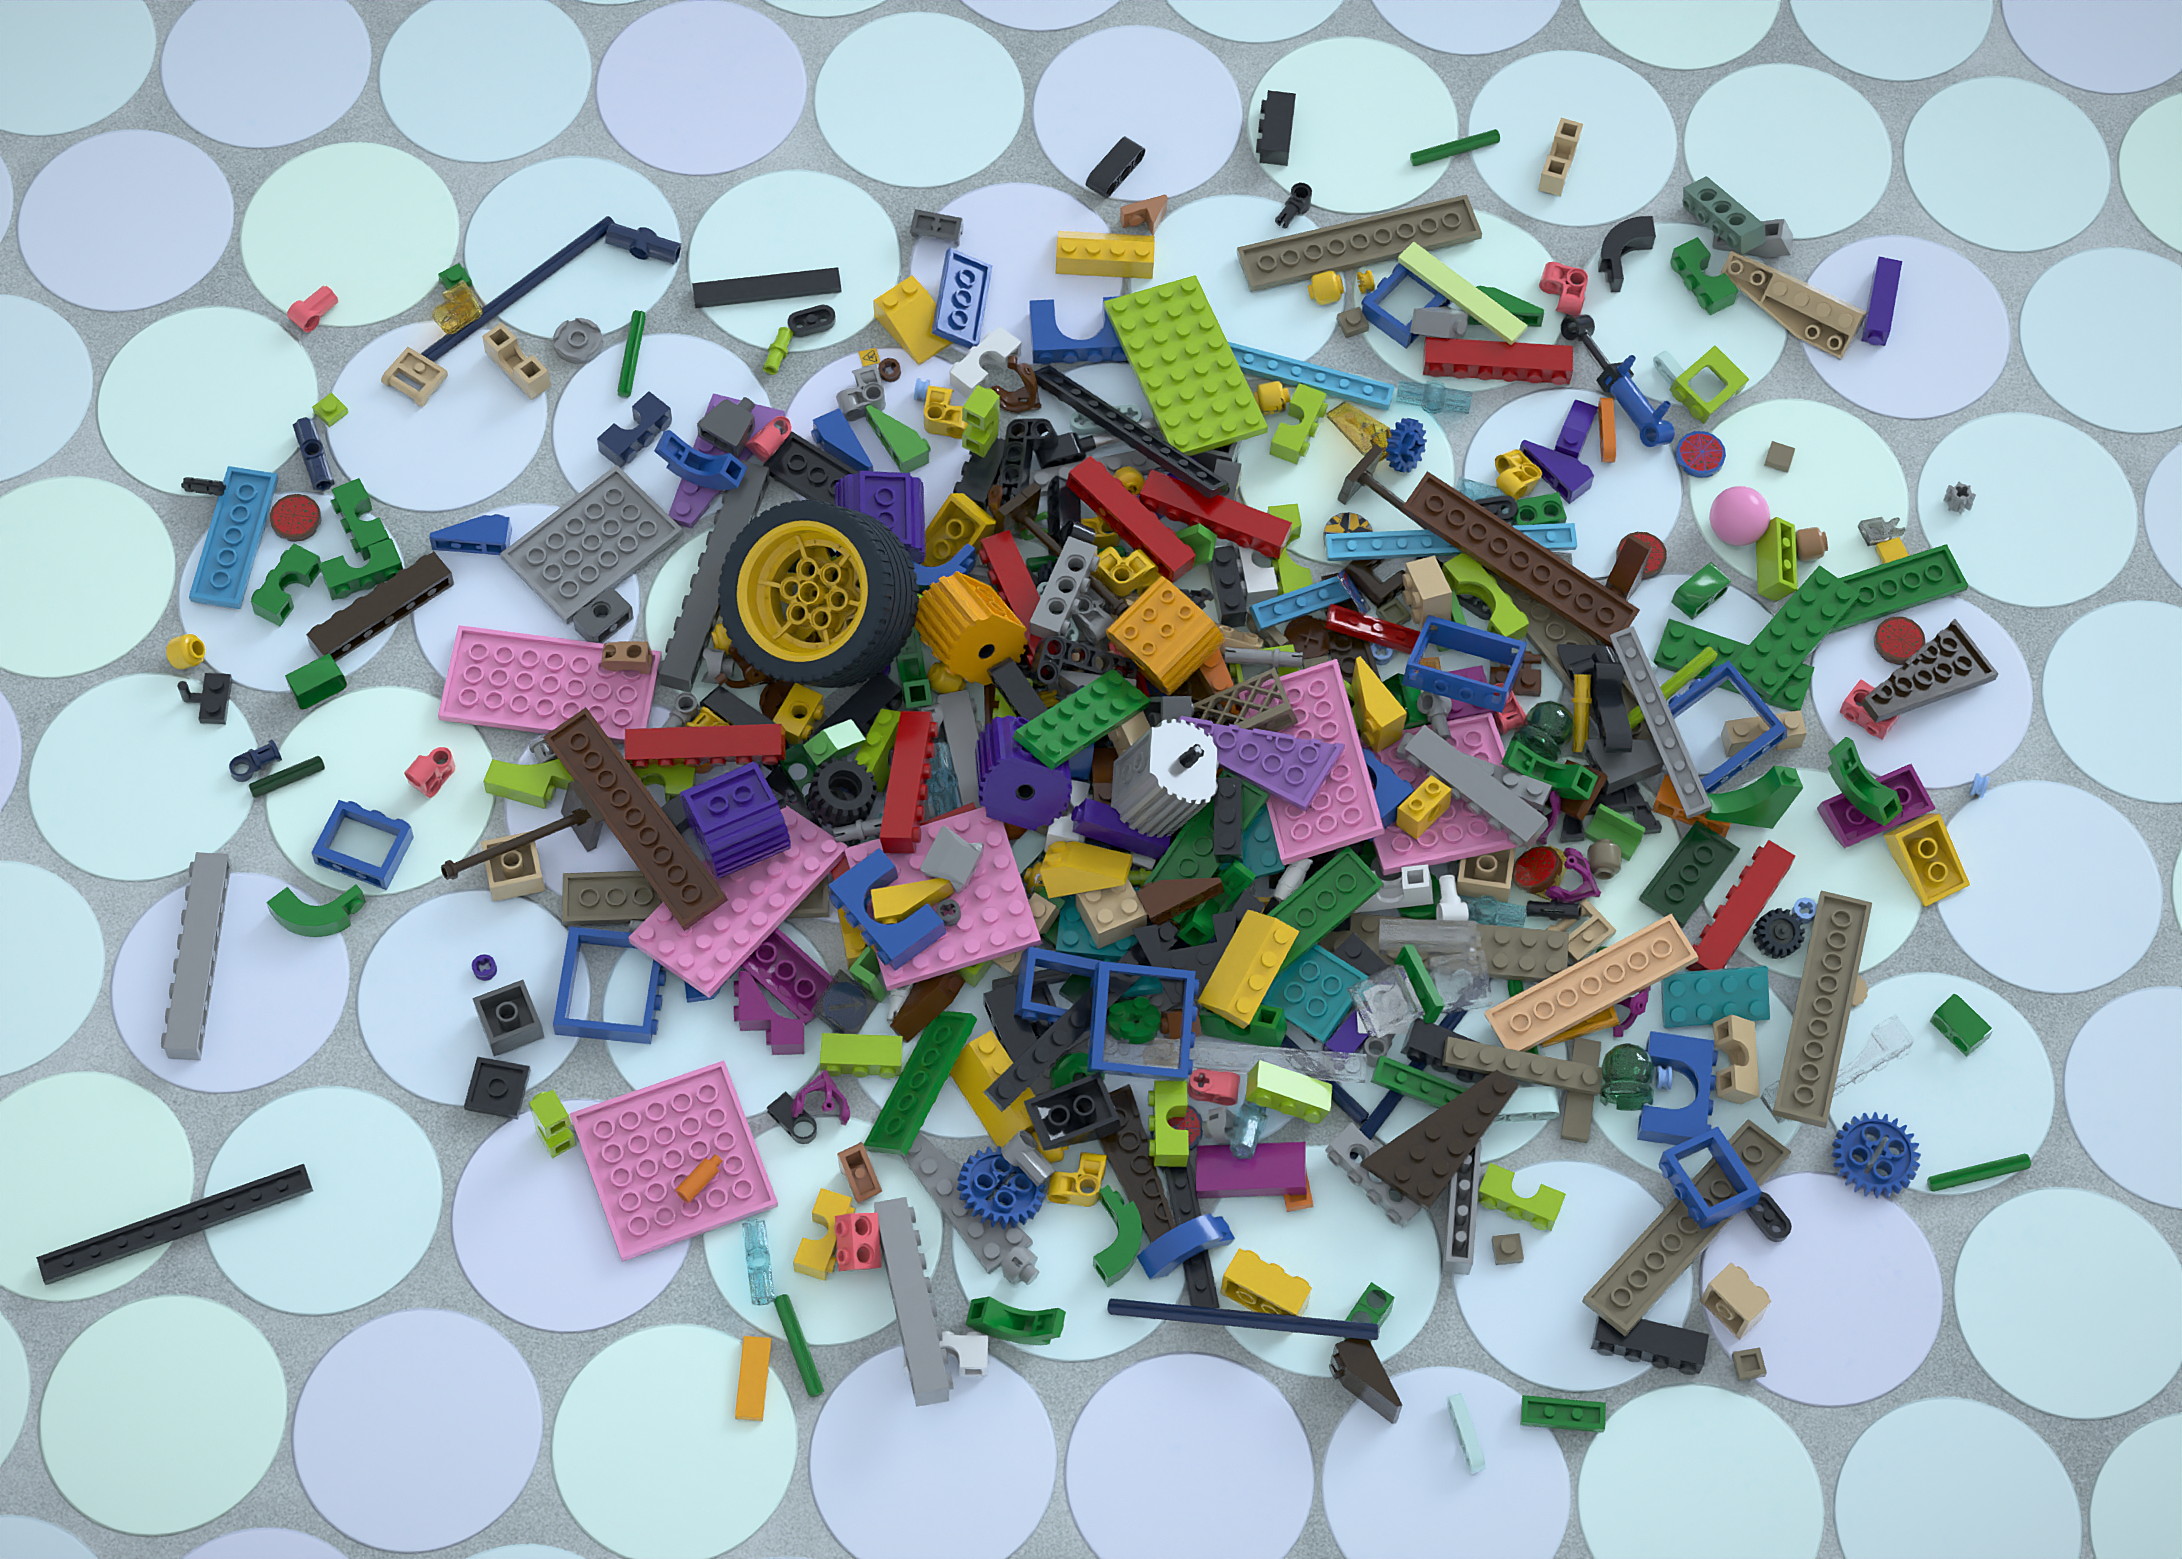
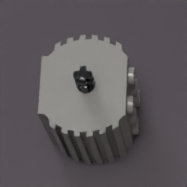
M1171 719L1169 722L1163 720L1156 727H1151L1114 761L1111 807L1119 812L1120 820L1123 823L1128 822L1129 828L1132 830L1137 828L1138 833L1142 835L1147 832L1149 837L1157 834V837L1162 838L1166 833L1167 836H1171L1210 802V798L1214 797L1218 788L1216 771L1219 761L1217 760V747L1213 743V737L1209 733L1205 735L1204 729L1200 727L1196 729L1195 724L1191 722L1188 725L1185 720H1180L1176 723V719Z

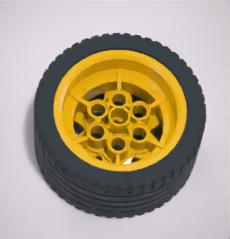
M794 500L791 503H781L780 506L775 505L770 510L760 513L759 517L753 518L751 523L747 524L742 532H739L735 542H732L729 547L730 551L727 552L724 558L726 560L722 564V574L719 576L720 586H718V594L720 598H718V605L721 608L719 610L720 617L723 618L722 624L727 630L726 634L732 640L731 644L738 650L739 655L745 658L748 664L753 665L756 670L763 672V674L786 682L822 688H844L846 686H854L857 683H863L868 678L875 677L876 673H881L886 669L887 665L894 661L895 657H898L901 653V648L905 647L906 640L912 633V626L915 625V615L918 612L917 603H919V596H917V592H919V586L916 583V580H918L917 574L914 572L913 562L910 561L911 557L908 551L905 550L904 544L899 541L898 536L892 533L889 527L883 525L882 522L874 519L872 516L822 501ZM827 548H833L842 553V555L832 561ZM800 558L796 567L797 573H787L792 564ZM814 564L815 572L810 576L809 568ZM837 569L839 575L837 580L833 581L832 575ZM798 584V592L796 595H793V586ZM844 594L845 603L840 606L839 598ZM781 601L789 604L786 611V620L782 613ZM804 608L805 616L800 620L799 612ZM827 613L829 620L826 625H823L822 619ZM816 631L822 640L819 643L806 641Z

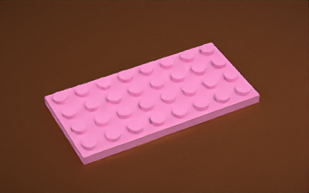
M458 625L438 718L441 721L548 734L586 707L612 743L625 744V729L648 728L658 679L657 669L662 659V652L651 650L653 656L650 674H640L638 670L609 671L601 666L604 645L602 643Z
M1337 659L1279 677L1299 723L1278 731V733L1294 735L1295 738L1311 740V738L1319 739L1321 742L1335 744V742L1345 744L1344 751L1306 812L1268 793L1270 798L1266 803L1283 865L1385 834ZM1275 680L1263 682L1261 688L1271 690ZM1245 690L1240 692V699L1247 701L1251 691ZM1258 693L1253 703L1263 705L1267 696ZM1273 697L1269 707L1273 708L1284 702ZM1249 708L1245 718L1253 717L1259 711Z
M787 805L786 808L780 811L788 829L791 849L718 880L713 875L706 859L702 861L703 866L721 888L728 901L685 931L664 902H662L628 937L629 942L710 998L846 855L844 849L848 848L847 845L842 842L836 843L835 837Z

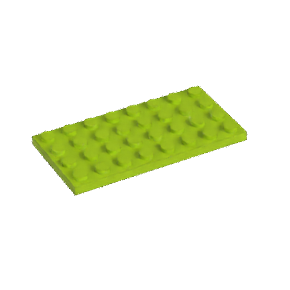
M1196 275L1104 301L1106 314L1167 443L1187 456H1192L1268 433V425Z

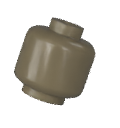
M1599 839L1597 843L1589 846L1587 861L1595 878L1608 880L1620 872L1622 852L1618 845L1609 839Z

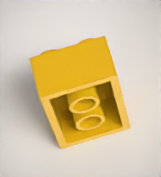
M1239 1248L1223 1274L1220 1294L1253 1312L1303 1316L1309 1304L1312 1287L1309 1286L1305 1279L1299 1276L1292 1277L1285 1273L1281 1266L1275 1263L1268 1264L1261 1260L1257 1253L1251 1250L1244 1251Z

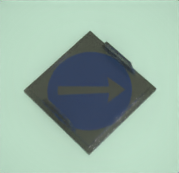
M839 969L811 1009V1012L837 1034H858L879 1001L860 982L853 980Z

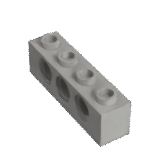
M1068 537L1030 620V634L1041 638L1067 636L1071 627V622L1069 621L1071 615L1077 614L1081 604V600H1079L1082 592L1086 593L1091 580L1089 575L1091 571L1095 572L1098 568L1100 557H1097V546ZM1073 567H1078L1081 570L1074 572L1070 569ZM1062 589L1072 590L1069 593L1061 592ZM1053 610H1060L1062 613L1055 615L1051 612Z
M1351 1122L1325 1149L1328 1153L1327 1157L1332 1164L1337 1167L1341 1166L1347 1172V1178L1354 1185H1360L1367 1192V1198L1374 1205L1379 1204L1386 1211V1217L1393 1224H1399L1403 1228L1422 1207L1382 1180L1381 1182L1372 1181L1369 1177V1171L1361 1167L1360 1163H1355L1351 1160L1350 1152L1358 1153L1363 1161L1379 1150ZM1389 1191H1396L1400 1195L1401 1200L1399 1202L1391 1200Z

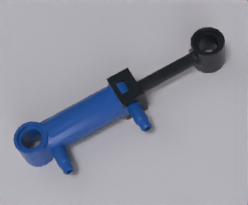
M1587 314L1565 317L1560 326L1563 337L1569 341H1582L1604 371L1596 379V382L1605 393H1612L1639 429L1642 443L1646 447L1670 444L1675 435L1674 427L1669 421L1662 420V417L1667 413L1671 404L1669 401H1664L1654 410L1631 378L1635 374L1630 368L1633 366L1636 357L1629 355L1623 362L1611 364L1591 338L1595 331L1593 318Z

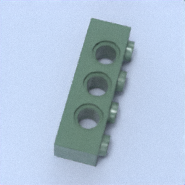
M1708 176L1683 187L1682 203L1684 208L1695 215L1702 224L1708 226L1716 236L1721 237L1730 248H1734L1739 254L1743 255L1765 243V224Z

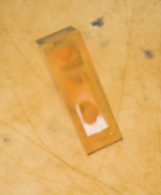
M1346 401L1326 413L1327 418L1363 456L1375 444L1384 449L1379 462L1386 459L1389 455L1385 448H1387V438L1392 436L1390 427Z

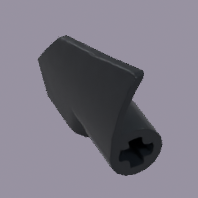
M1558 644L1556 648L1573 686H1575L1574 674L1591 675L1592 681L1594 663L1620 662L1615 649L1608 645Z

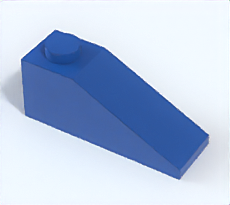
M840 408L813 419L812 438L816 444L820 443L825 452L857 472L873 471V464Z
M501 514L483 515L431 532L429 538L432 550L500 555L501 552L510 546L512 526L510 517H505Z

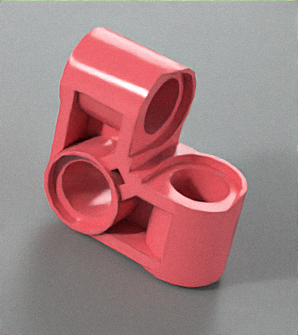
M1548 262L1545 264L1539 288L1545 293L1560 296L1555 311L1572 316L1580 315L1585 299L1588 274L1580 268L1562 265L1558 262Z
M785 416L775 417L762 430L758 431L745 446L762 463L766 462L791 433L792 427L789 419ZM774 424H777L782 428V435L780 433V430L777 427H775Z
M438 747L432 750L428 756L419 755L406 769L404 775L408 780V784L428 798H432L454 773L456 765L451 751L446 747ZM447 759L446 763L442 765L437 764L439 760Z

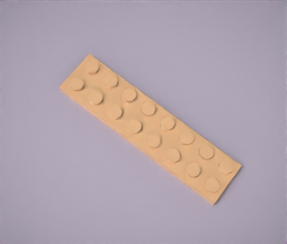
M1670 914L1484 1012V1016L1503 1048L1526 1052L1697 962L1698 955L1673 915Z

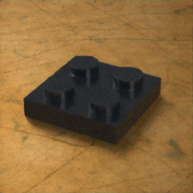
M477 1056L464 1103L465 1110L518 1120L531 1072L530 1066Z

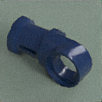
M269 740L267 745L255 750L251 748L247 752L234 757L229 763L231 777L238 782H245L251 779L255 772L262 770V766L273 761H282L275 742ZM238 764L249 766L248 771L243 774L236 773L234 769Z

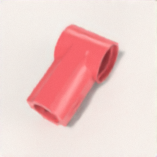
M323 285L304 302L302 300L294 302L288 309L287 317L304 332H311L319 324L320 317L339 302L338 297L327 285Z

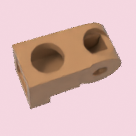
M608 642L603 645L601 666L609 671L638 670L640 674H650L653 653L648 642Z

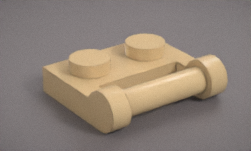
M407 346L381 377V383L386 386H393L414 399L415 404L423 407L427 404L433 392L448 377V372ZM401 373L423 388L418 391L396 376Z
M1586 899L1580 902L1582 906L1581 918L1585 915L1590 919L1569 934L1568 956L1575 964L1585 959L1613 937L1617 931ZM1562 919L1556 925H1550L1545 930L1565 931L1578 920Z

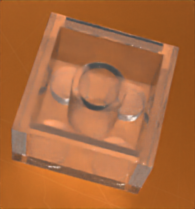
M1484 950L1431 957L1428 962L1430 976L1445 1004L1440 1014L1491 1006L1493 998Z
M1391 965L1347 988L1369 1037L1380 1038L1425 1014L1404 967L1401 965Z

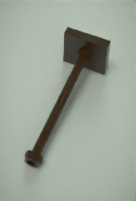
M1375 444L1352 469L1344 480L1337 498L1338 501L1345 505L1361 486H1368L1399 511L1401 510L1405 502L1372 478L1384 449ZM1414 521V522H1415L1416 524H1418L1421 528H1423L1424 530H1426L1425 527H1423L1422 525H1420L1419 523H1417L1416 521Z
M1033 482L997 510L994 535L1010 530L1011 535H1013L1025 526L1059 558L1063 547L1033 521L1038 513L1041 487ZM1078 567L1071 568L1074 572L1081 570ZM1090 573L1089 579L1091 580L1089 586L1112 607L1111 613L1119 617L1130 607L1124 598L1119 600Z
M577 779L568 783L561 809V814L564 818L455 863L452 860H447L441 865V872L446 880H454L458 878V873L568 827L573 829L577 838L588 852L596 849L605 819Z

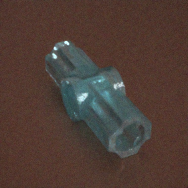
M1399 380L1396 402L1421 406L1428 413L1436 414L1447 410L1469 414L1472 392L1447 388L1440 381H1428L1426 384Z
M946 743L934 744L935 756L933 759L930 758L929 763L932 769L931 779H928L926 783L928 792L932 796L936 817L957 809L955 788L958 785V777L952 770L950 746ZM939 779L943 781L945 787L940 784Z
M1458 895L1461 898V902L1467 904L1468 921H1472L1475 924L1524 928L1527 906L1498 902L1489 895L1479 898ZM1487 909L1491 914H1484L1480 910Z
M1246 1095L1243 1105L1239 1108L1233 1122V1126L1236 1129L1230 1146L1233 1156L1239 1159H1250L1254 1155L1259 1136L1268 1122V1115H1266L1267 1107H1262L1245 1100Z
M752 1219L742 1223L751 1303L759 1306L768 1305L776 1301L766 1222L765 1220ZM762 1258L765 1260V1263L761 1266H755L752 1264V1261Z

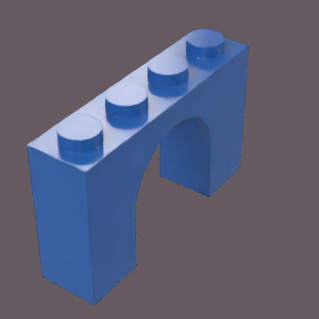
M1120 296L1103 297V328L1096 336L1085 340L1069 338L1058 329L1055 319L1054 299L1029 300L1033 364L1048 365L1061 362L1072 364L1083 361L1095 363L1104 360L1123 361L1127 359L1104 309V301Z
M1362 748L1370 780L1376 788L1374 794L1385 830L1397 819L1398 807L1414 792V788L1407 780H1402L1395 775L1390 766L1383 765L1378 761L1369 749ZM1375 837L1369 838L1367 840L1371 842Z
M878 848L828 885L831 893L829 899L837 910L843 909L846 913L844 915L846 920L853 928L857 926L862 933L860 935L869 947L873 945L878 950L876 954L885 966L890 964L896 971L944 936L946 929L943 920L928 903L904 921L896 924H881L868 916L867 907L872 899L871 890L887 887L898 879L896 866Z
M1650 1031L1646 1041L1644 1066H1661L1663 1069L1671 1066L1672 1070L1680 1072L1692 1083L1695 1091V1100L1690 1105L1681 1109L1643 1105L1639 1114L1637 1140L1678 1145L1711 1130V1125L1707 1124L1708 1116L1712 1115L1714 1100L1709 1099L1710 1091H1714L1716 1075L1711 1074L1712 1066L1716 1067L1718 1051L1714 1050V1040Z

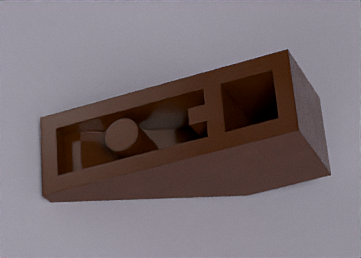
M1630 534L1613 566L1605 587L1628 601L1641 584L1652 546Z
M1115 747L1094 748L1091 765L1093 800L1111 806L1113 768L1118 754Z
M1197 878L1149 882L1143 885L1136 894L1147 913L1150 923L1152 925L1157 924L1158 926L1225 891L1220 878Z
M955 970L917 982L889 1027L898 1036H903V1041L908 1043L954 1001L966 981Z

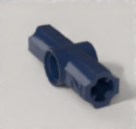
M612 222L608 226L605 237V244L628 250L631 255L641 260H647L651 257L675 264L680 257L681 243L659 237L653 230L646 227H639L636 230Z
M307 417L297 419L292 426L313 490H328L335 483L314 419Z

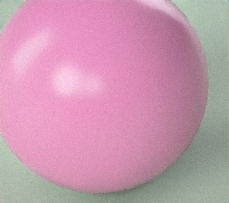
M1746 486L1730 487L1722 491L1714 499L1709 512L1710 525L1715 535L1727 544L1733 546L1752 544L1764 535L1769 526V505L1766 499L1753 488Z

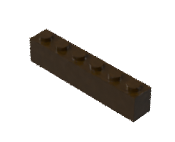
M434 551L429 555L420 557L415 564L407 569L400 570L392 579L378 584L372 592L358 597L344 610L335 612L324 623L312 627L306 634L309 646L319 658L330 654L333 660L337 662L453 586L452 572Z

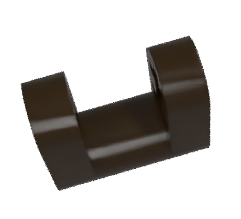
M1385 559L1351 561L1346 566L1345 571L1355 586L1376 608H1380L1399 596L1402 591H1405L1402 579L1405 570L1398 571L1383 582L1372 570L1382 564Z

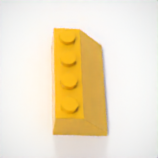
M1058 231L1055 274L1153 279L1155 236Z
M1247 910L1197 1003L1244 1029L1250 1024L1299 931L1277 918Z
M990 1030L969 1042L961 1050L960 1056L957 1058L949 1075L997 1147L1000 1146L1002 1149L1019 1130H1024L1031 1135L1035 1131L1024 1101L1036 1096L1028 1087L1001 1112L983 1093L1013 1063L993 1031Z

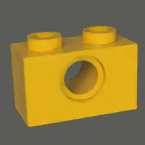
M798 683L794 684L773 719V722L782 724L785 728V737L788 743L796 745L802 744L804 740L808 741V737L813 732L812 726L815 720H820L825 712L823 695ZM797 714L805 715V717L800 719L795 718L794 716Z
M1430 775L1398 807L1396 825L1417 840L1450 807L1452 789Z

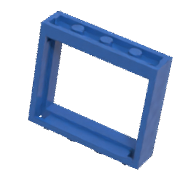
M1428 615L1406 664L1402 685L1502 713L1522 666L1527 642ZM1430 625L1437 626V631L1431 630ZM1431 643L1509 665L1511 668L1501 688L1420 665V662L1428 644ZM1512 648L1519 649L1518 653H1513Z
M1729 660L1723 665L1714 666L1708 676L1704 679L1699 678L1689 686V690L1682 695H1675L1668 702V707L1675 719L1726 680H1729L1770 728L1714 771L1700 779L1705 792L1708 794H1712L1787 738L1786 727Z
M569 927L553 1021L555 1035L651 1044L652 1036L657 1035L659 1020L655 1019L656 1011H661L663 995H659L660 986H665L666 971L663 970V966L653 959L643 1026L569 1019L581 943L638 949L629 942L628 937L632 933Z
M1099 961L1095 965L1087 1072L1168 1081H1185L1193 1071V1059H1189L1190 1048L1193 1049L1195 1044V1032H1191L1192 1022H1195L1197 1017V1006L1193 1005L1194 995L1198 994L1199 979H1195L1196 971ZM1109 973L1185 980L1178 1069L1103 1061Z

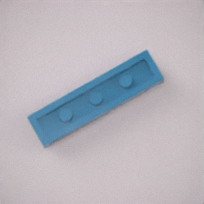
M1336 576L1253 604L1249 607L1258 631L1329 608L1330 604L1337 605L1346 602L1351 596Z

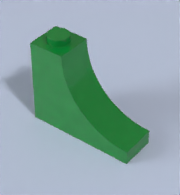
M1774 765L1760 779L1741 789L1718 794L1706 793L1712 806V810L1705 812L1707 820L1773 829L1803 789L1796 768Z

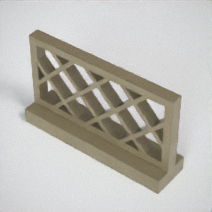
M1275 667L1193 704L1194 713L1198 711L1203 712L1201 719L1207 720L1210 715L1219 717L1216 723L1219 725H1223L1225 719L1235 721L1234 725H1238L1242 729L1253 730L1255 728L1278 732L1299 723ZM1274 678L1275 682L1271 690L1261 688L1263 682ZM1245 690L1251 691L1247 701L1237 699L1240 692ZM1258 693L1267 696L1263 705L1253 703ZM1273 697L1284 702L1273 708L1269 707ZM1220 701L1227 702L1223 712L1213 709L1216 703ZM1234 704L1243 706L1238 716L1229 714ZM1249 708L1259 711L1257 715L1245 718Z

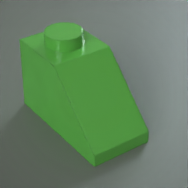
M850 719L822 730L806 742L803 747L820 768L821 764L825 761L829 763L833 758L840 761L841 757H846L867 740L854 721Z

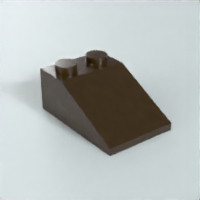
M1348 1338L1335 1344L1331 1355V1364H1329L1333 1378L1335 1380L1339 1379L1345 1389L1390 1423H1396L1403 1404L1370 1340Z

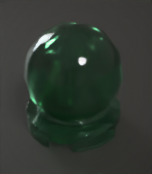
M1550 700L1537 703L1527 712L1524 724L1516 728L1511 741H1518L1537 755L1556 762L1561 755L1560 749L1565 747L1572 739L1575 730L1573 715L1569 709L1558 702Z
M1631 1043L1615 1045L1605 1054L1601 1066L1602 1079L1605 1084L1600 1088V1102L1604 1106H1607L1608 1102L1616 1104V1110L1622 1111L1641 1110L1646 1103L1653 1105L1654 1090L1649 1086L1652 1083L1655 1070L1653 1059L1639 1045Z

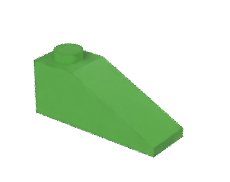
M871 405L866 406V421L901 473H910L929 463V452H931V449L925 438L921 439L917 431Z

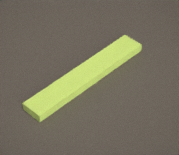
M1415 242L1398 256L1400 264L1508 344L1512 345L1527 330L1528 325Z

